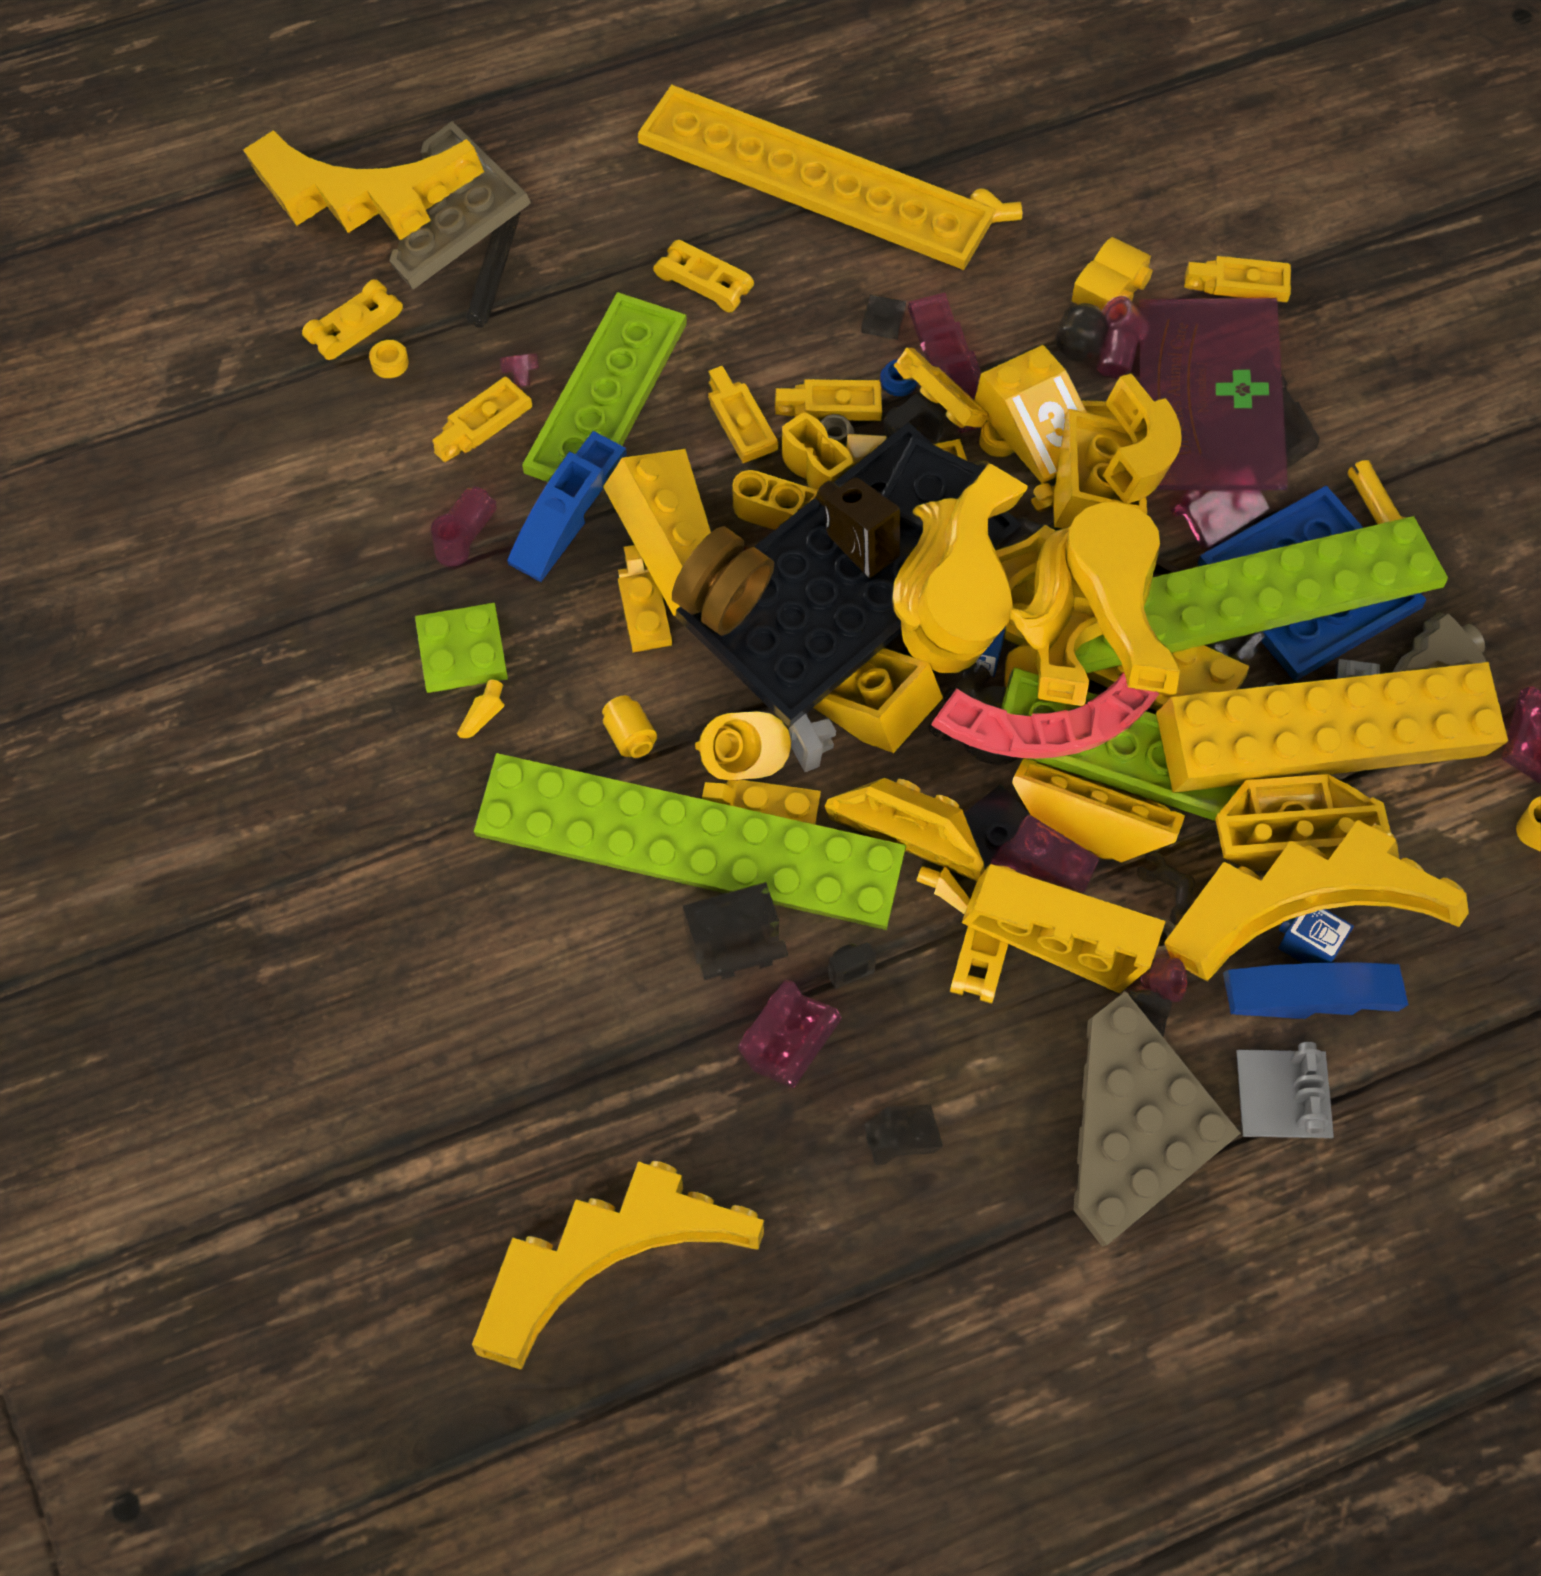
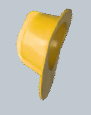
M764 712L726 713L716 716L704 728L700 741L695 742V749L700 751L701 761L707 771L717 779L723 780L757 779L771 776L784 766L791 748L789 730L782 720L771 713Z

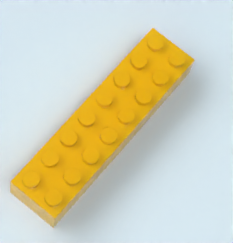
M1489 662L1174 696L1156 712L1173 793L1242 785L1245 780L1330 775L1483 757L1508 742Z

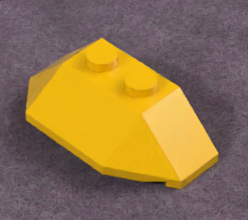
M1023 758L1012 781L1040 833L1055 838L1058 843L1072 844L1089 850L1095 856L1102 859L1124 862L1175 843L1185 815L1177 811H1171L1167 806L1157 801L1043 763H1037V761Z
M1329 774L1245 780L1215 818L1223 858L1252 871L1269 870L1290 841L1304 848L1305 846H1312L1320 850L1329 860L1357 820L1371 827L1372 825L1382 826L1391 832L1383 802L1374 797L1370 799L1356 788Z
M882 778L827 800L824 807L829 819L873 838L906 845V852L939 866L946 867L975 881L985 871L983 860L963 810L951 798L943 795H936L935 798L920 792L921 789L917 785L904 779H898L897 782H894L887 778Z

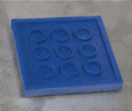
M1326 485L1201 554L1197 565H1208L1363 527ZM1421 593L1256 632L1255 635L1295 682L1422 609L1426 599Z

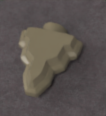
M1439 612L1424 622V632L1413 640V651L1401 657L1393 672L1484 663L1486 659L1482 654L1485 650L1483 636L1475 626L1471 624L1460 626L1451 615Z

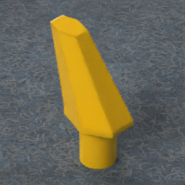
M497 680L487 681L484 694L474 699L457 732L460 738L474 736L505 706L500 699L503 688L501 682Z
M922 866L917 882L936 888L934 895L941 897L965 915L970 898L948 868L944 867L942 872Z

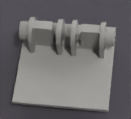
M1314 1042L1300 1043L1298 1045L1299 1051L1236 1050L1242 1137H1334L1326 1051L1317 1050V1045Z

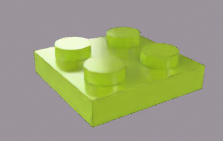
M495 603L415 616L427 693L487 683L488 680L501 681L508 679Z

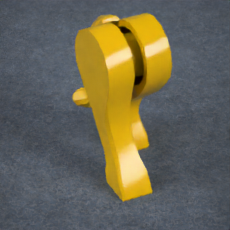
M988 464L975 482L967 487L958 499L948 498L917 505L912 510L913 514L920 517L923 521V533L916 547L907 557L897 574L893 586L892 604L894 612L901 620L903 642L911 656L929 662L932 670L939 673H958L972 667L991 645L993 640L1009 623V610L1013 608L1011 590L1021 583L1035 578L1039 551L1048 537L1056 532L1049 526L1044 525L1026 540L995 551L988 536V519L1013 508L1026 492L1028 486L993 464Z
M1102 502L1085 508L1074 518L1070 527L1059 529L1052 533L1039 551L1035 571V590L1031 603L1025 610L1015 608L1009 610L1010 618L1017 629L1023 634L1031 647L1037 650L1035 663L1039 674L1038 698L1040 700L1078 706L1085 705L1089 679L1075 652L1081 644L1101 635H1104L1120 659L1129 688L1176 695L1181 670L1170 650L1155 635L1144 611L1160 547L1159 530L1151 517L1137 507L1121 502Z

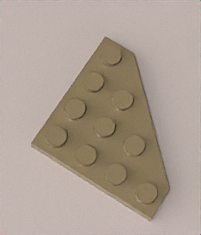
M453 121L423 142L421 149L423 159L442 153L467 139L475 148L484 172L445 197L442 201L428 208L426 211L431 221L402 240H399L397 249L392 250L389 260L391 265L413 290L531 204L527 193Z
M1126 991L1091 1017L1087 1024L1086 1038L1089 1040L1087 1063L1084 1065L1082 1090L1084 1106L1082 1126L1079 1129L1077 1156L1079 1172L1073 1210L1102 1247L1111 1243L1241 1134Z

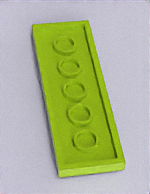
M617 292L523 462L524 474L549 482L569 451L576 454L592 431L623 446L687 325L686 314Z
M1014 667L1009 676L1001 709L1007 710L1009 714L1032 716L1033 713L1070 711L1081 706L1040 700L1038 698L1039 675ZM1087 692L1085 704L1098 695ZM1147 711L1124 732L1095 748L1055 758H1028L1216 821L1215 818L1241 787V785L1173 793L1157 716Z

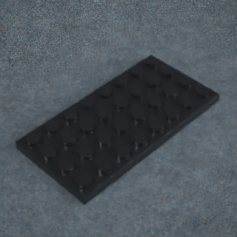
M908 422L834 483L841 487L852 478H859L881 494L912 435L929 443L931 442ZM815 497L754 546L774 561V571L761 598L735 629L721 636L701 622L702 611L692 615L682 607L676 609V618L788 727H791L793 723L808 713L902 633L901 620L894 612L892 604L894 581L903 563L916 547L923 531L900 520V557L869 578L829 537L826 532L825 507ZM1008 511L988 519V536L995 551L1001 549L1021 530L1022 524Z

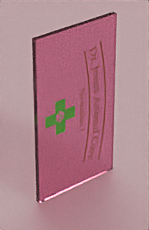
M1277 298L1139 299L1140 385L1153 401L1163 398L1168 400L1177 415L1182 435L1178 455L1155 490H1287L1288 479Z

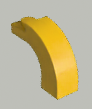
M1132 373L1119 377L1105 402V405L1133 441L1132 445L1119 448L1102 475L1124 504L1145 498L1158 487L1177 457L1182 439L1179 420L1168 400L1163 398L1153 401Z

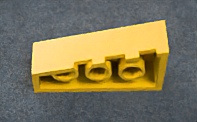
M686 449L623 457L603 488L673 616H676V609L680 607L672 601V589L676 578L694 549L711 533Z
M990 864L978 878L962 923L1117 993H1121L1151 968L1166 922L1017 873L1009 867Z

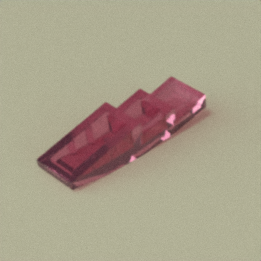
M946 293L910 301L907 308L926 360L932 366L939 367L975 400L981 371L974 351L969 352L960 322H955ZM956 425L959 433L979 428L971 426H965L964 428H961Z

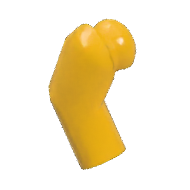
M982 188L976 189L972 193L971 200L996 209L992 223L1022 220L1021 202L1002 203L990 191Z

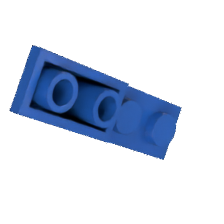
M592 431L576 454L569 451L528 515L508 557V565L542 582L585 524V512L603 490L604 484L623 457H627L626 448Z

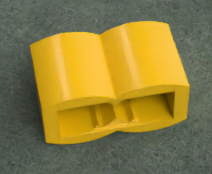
M1114 237L1109 238L1101 247L1094 260L1084 268L1074 284L1072 302L1109 321L1119 312L1124 314L1132 302L1133 293L1137 289L1143 290L1152 275V269L1149 268L1151 255Z
M803 412L782 426V458L793 473L806 479L809 488L818 490L827 481L835 482L853 467V458L848 449L837 440L829 438L823 424L814 416Z

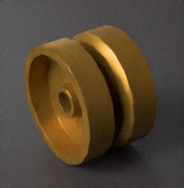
M725 526L716 528L702 540L683 565L672 589V601L692 615L702 611L701 622L723 636L735 629L761 598L774 571V561L755 547L744 550V540Z

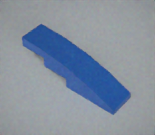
M1361 962L1303 963L1230 969L1223 973L1230 1013L1234 1015L1306 1019L1314 1013L1353 1015L1361 1009L1400 1011L1408 1006L1399 964Z

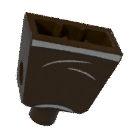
M852 478L841 487H838L833 481H827L818 489L816 500L825 507L827 534L867 577L871 578L900 557V508L859 478Z

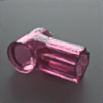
M1118 296L1110 300L1105 305L1101 317L1107 328L1097 370L1103 376H1110L1115 379L1131 373L1137 344L1147 335L1150 327L1148 318L1126 296Z
M477 486L471 489L467 488L448 514L439 516L433 521L431 536L434 554L437 561L441 564L457 566L468 559L470 544L497 509L496 501L488 495L487 491Z

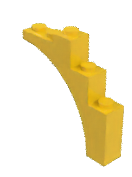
M274 130L243 149L256 174L296 226L326 207L330 209L347 233L380 214L399 240H402L431 221L426 211L428 208L442 201L445 197L484 172L475 148L467 139L442 153L415 163L379 169L338 167L311 159L290 147Z
M1357 820L1329 860L1320 850L1312 846H1305L1304 848L1290 841L1262 880L1255 872L1244 866H1240L1237 869L1223 862L1164 943L1172 962L1208 982L1231 955L1256 936L1287 920L1323 909L1353 905L1391 906L1428 914L1460 927L1469 914L1467 894L1453 880L1448 878L1438 879L1424 872L1423 868L1411 859L1401 858L1400 860L1397 841L1387 829L1379 825H1372L1371 827Z
M651 1161L650 1165L638 1162L620 1213L615 1212V1207L612 1204L600 1199L590 1198L588 1203L576 1199L557 1251L552 1250L553 1245L537 1237L527 1236L526 1241L512 1237L472 1346L478 1356L521 1370L537 1336L558 1307L587 1280L617 1261L651 1248L683 1242H724L758 1250L764 1234V1220L757 1218L758 1214L755 1211L743 1206L733 1205L730 1210L714 1205V1200L702 1193L688 1192L687 1196L683 1195L682 1175L676 1174L677 1170L674 1167L659 1161Z

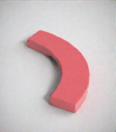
M1123 672L1106 691L1090 700L1084 706L1070 711L1033 713L1032 716L1009 714L1007 710L985 704L956 688L931 725L958 741L987 752L1020 758H1055L1077 754L1115 738L1133 725L1146 712L1159 693L1129 688L1125 673Z

